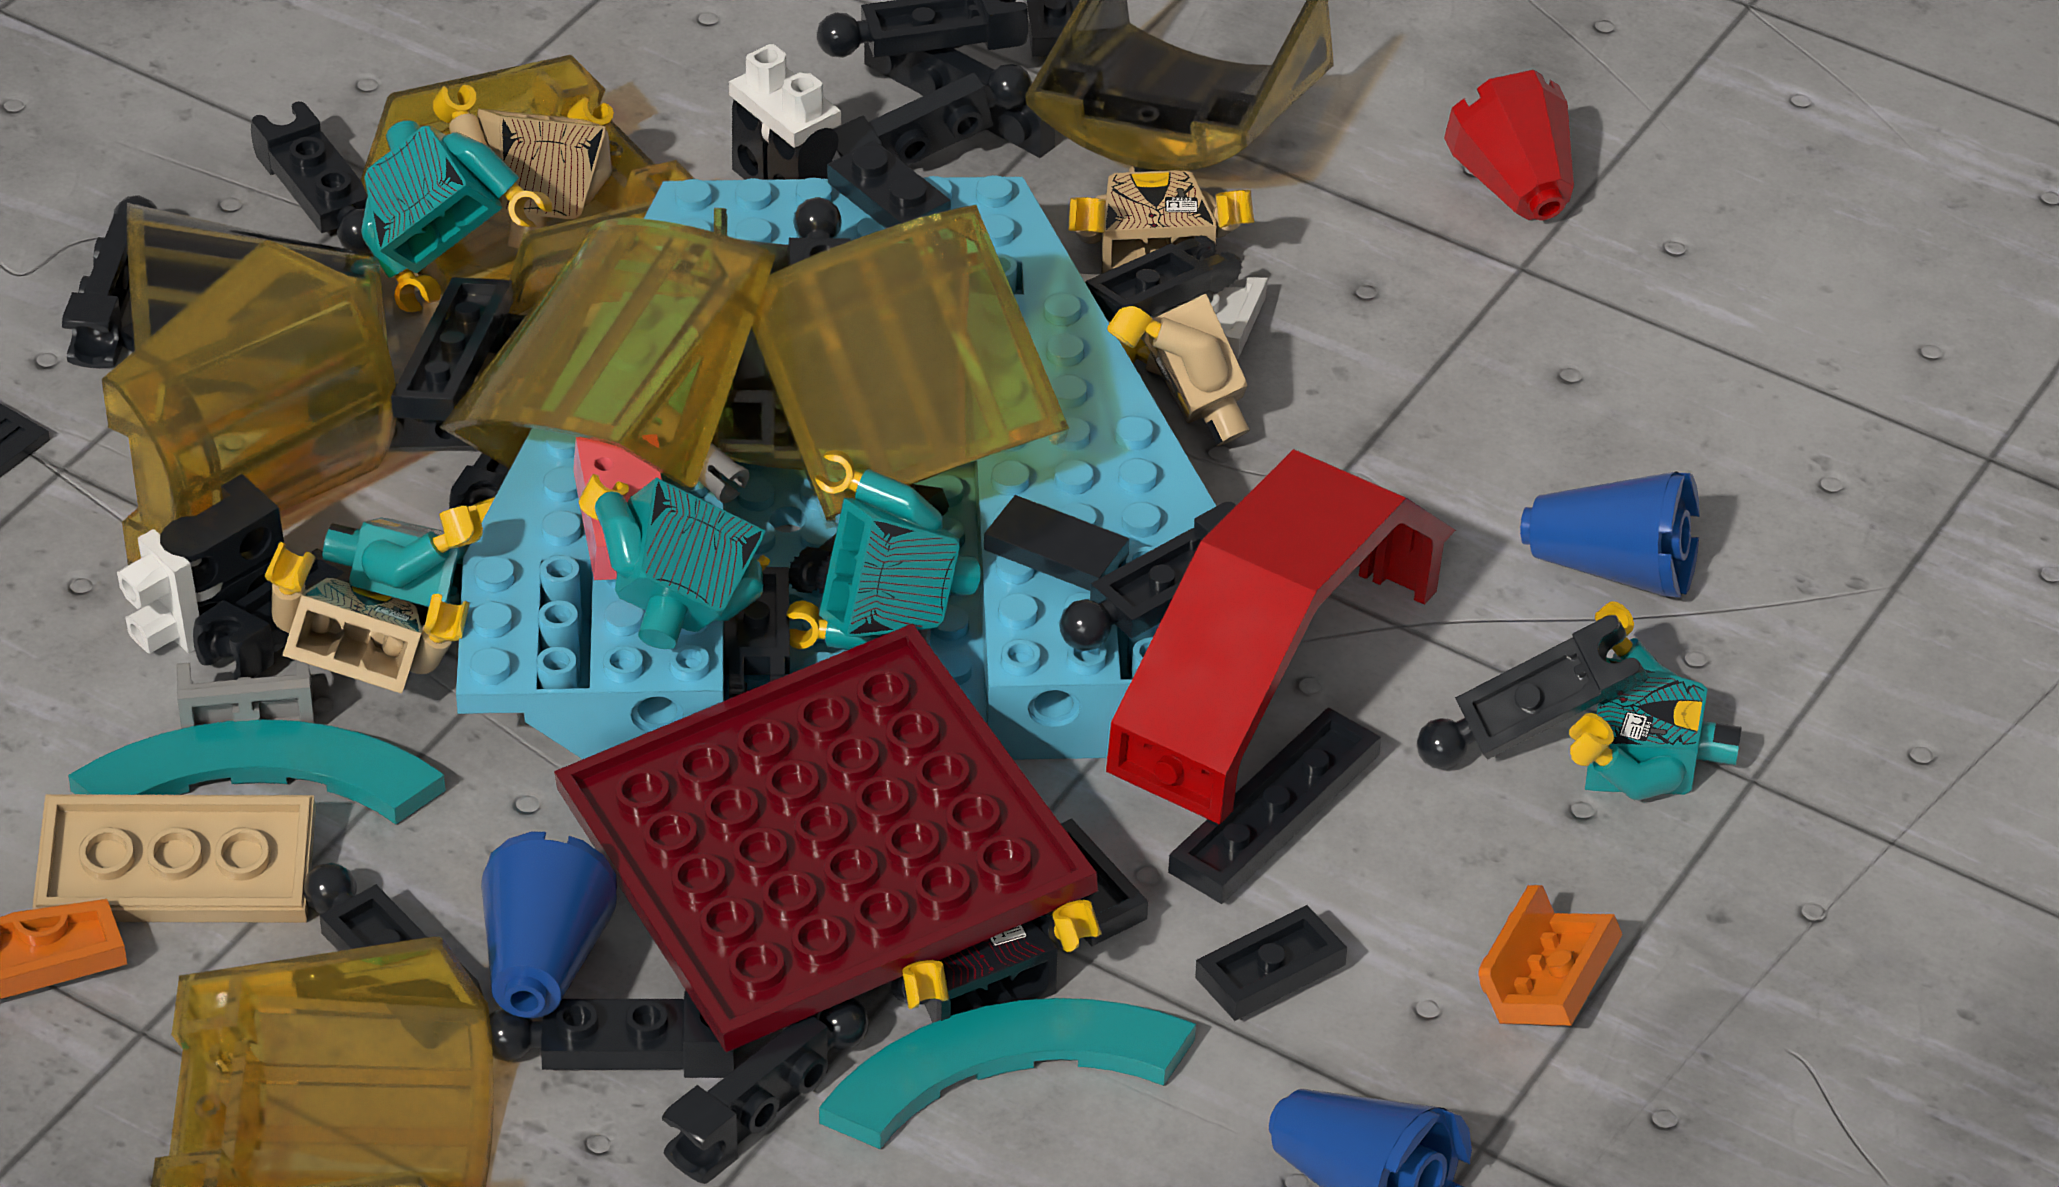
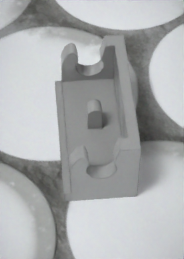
M295 660L296 675L262 678L242 677L238 678V680L193 684V680L191 681L190 663H178L177 700L181 729L217 722L260 719L315 723L309 664Z

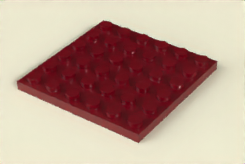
M913 623L554 771L557 790L594 848L602 853L616 873L617 884L725 1052H729L902 977L903 968L909 964L927 960H941L1054 911L1066 903L1077 901L1098 891L1097 873Z

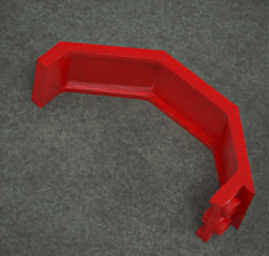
M1293 449L1201 540L1111 721L1106 772L1220 825L1233 811L1238 770L1243 755L1320 605L1357 566L1360 567V577L1368 579L1373 573L1372 582L1381 585L1388 579L1415 591L1414 601L1425 605L1437 592L1444 543L1456 530L1404 496Z

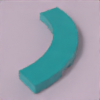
M267 719L217 722L161 733L112 751L68 775L71 792L85 795H180L190 792L189 785L229 777L231 778V784H288V778L309 780L325 784L327 792L356 801L378 812L395 825L446 791L445 775L422 759L390 743L362 733L329 725Z
M1049 998L1020 1000L984 1006L955 1014L943 1021L939 1020L921 1027L890 1043L864 1061L840 1082L819 1107V1124L881 1149L895 1131L931 1102L940 1098V1091L973 1075H975L977 1080L1005 1072L1034 1068V1061L1078 1060V1067L1116 1071L1164 1086L1195 1041L1196 1024L1160 1011L1130 1004L1094 999Z

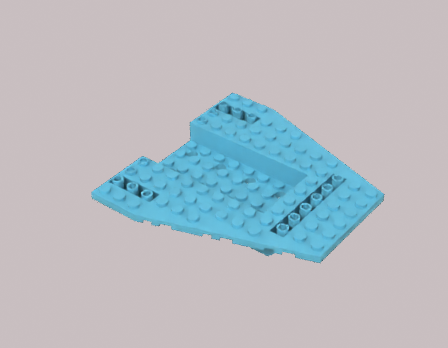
M996 175L986 177H925L924 179L951 200V219L905 243L828 183V179L762 180L750 178L746 180L702 181L688 179L685 181H663L481 523L483 527L481 539L470 544L463 557L461 605L463 601H467L470 603L462 639L459 638L456 686L457 713H524L527 724L576 756L585 759L729 699V675H724V621L714 620L698 632L687 631L681 628L675 648L659 649L649 646L638 637L645 610L618 597L615 591L616 579L594 580L573 472L576 437L598 436L599 440L636 439V434L640 433H637L631 427V419L635 411L639 412L646 419L649 418L654 423H658L652 415L640 407L645 400L653 396L661 398L665 405L691 426L700 425L705 428L713 437L712 443L749 472V480L745 488L741 487L734 480L731 481L722 475V479L740 494L731 502L721 503L712 492L688 472L679 474L667 463V455L655 446L662 480L764 529V537L753 558L757 560L761 555L766 556L770 559L767 567L790 568V562H793L794 557H799V553L807 546L819 548L837 532L844 497L855 499L856 492L848 488L840 493L832 494L826 493L818 486L815 479L816 475L823 476L832 482L841 481L846 477V470L842 464L823 457L827 451H843L852 459L854 470L862 474L867 469H870L899 482L910 481L917 485L943 488L950 507L948 512L942 516V527L959 539L960 549L958 556H971L977 559L980 565L981 576L978 589L974 594H949L944 621L937 628H931L929 646L1013 760L1107 758L1111 721L1159 624L1132 639L1114 624L1111 626L1107 641L1097 649L1081 651L1070 647L1061 636L1060 618L1063 610L1074 601L1090 600V591L985 551L984 533L1014 495L1130 538L1129 555L1120 567L1194 528V519L1216 507L1120 341L1108 332L1107 327L1109 323L1023 177H1002ZM815 197L827 199L837 206L842 224L836 238H851L856 332H858L860 357L858 386L852 396L842 395L839 390L838 379L828 372H818L810 378L809 392L805 396H799L793 390V351L787 249L789 237L799 238L793 224L794 213L805 200ZM903 439H917L922 441V443L917 445H904L902 443H899L898 441ZM784 440H791L798 442L800 444L791 447H782L776 445L775 443ZM782 525H795L801 529L795 532H781L775 528ZM789 584V606L796 601H807L813 603L820 610L823 594L819 593L818 588L817 591L813 590L812 593H803L792 589V585ZM804 619L789 621V629L807 631L812 628L810 623ZM817 639L812 646L804 649H797L790 645V674L847 650L828 647L824 639ZM744 675L747 691L767 684L770 681V675Z

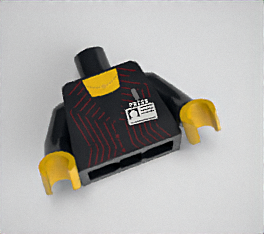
M1088 900L1069 902L1057 908L1052 915L1044 914L941 960H927L909 964L903 968L902 977L892 980V993L899 1001L908 1003L909 1009L917 1008L919 1004H925L932 1023L939 1020L943 1021L952 1015L984 1006L1020 1000L1044 999L1056 994L1058 949L1063 948L1066 952H1072L1079 947L1080 938L1098 937L1102 934L1092 903Z

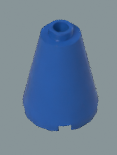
M1675 471L1538 495L1535 498L1533 507H1525L1523 510L1520 525L1521 541L1524 545H1530L1534 558L1668 598L1681 597V594H1687L1690 589L1698 554L1699 537H1691L1690 516L1700 517L1697 484L1693 474Z
M535 831L509 838L490 854L482 875L481 892L492 995L502 1009L518 1017H543L557 1008L616 908V873L602 853L584 840L572 836L568 837L567 843L545 840L546 832Z
M1298 1089L1277 1103L1269 1120V1132L1274 1151L1319 1187H1464L1453 1182L1459 1160L1470 1164L1472 1153L1470 1129L1461 1115L1445 1108Z

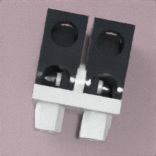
M768 44L747 54L746 73L729 81V96L733 98L732 170L744 180L750 178L762 180L828 179L827 164L833 161L832 159L835 156L839 143L838 135L833 128L841 125V110L823 97V83L811 73L799 72L794 74L787 68L786 53L776 45Z
M242 473L221 485L223 500L196 516L181 517L170 522L164 527L161 535L155 529H152L138 537L141 558L117 571L120 589L125 598L138 609L125 617L128 633L147 653L150 654L173 640L188 654L195 651L193 627L198 616L223 600L234 604L268 581L265 578L266 571L279 542L284 543L279 507Z

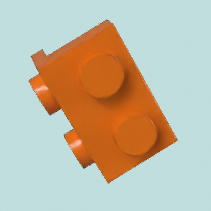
M1528 885L1514 910L1509 914L1507 922L1490 951L1483 958L1478 971L1481 988L1487 994L1499 1024L1572 1026L1623 935L1615 915L1554 913L1542 885Z

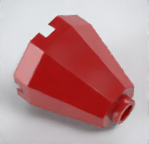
M1534 69L1488 79L1477 88L1481 98L1468 106L1464 98L1452 107L1444 139L1452 156L1516 214L1527 220L1551 219L1562 212L1565 205L1570 202L1574 188L1568 102L1557 83L1550 80L1548 85L1543 75Z

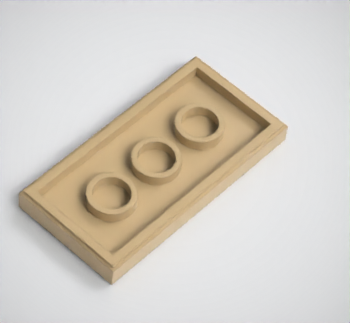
M45 794L32 909L107 899L116 922L307 923L309 905L303 895V886L306 876L312 868L316 817L314 795Z

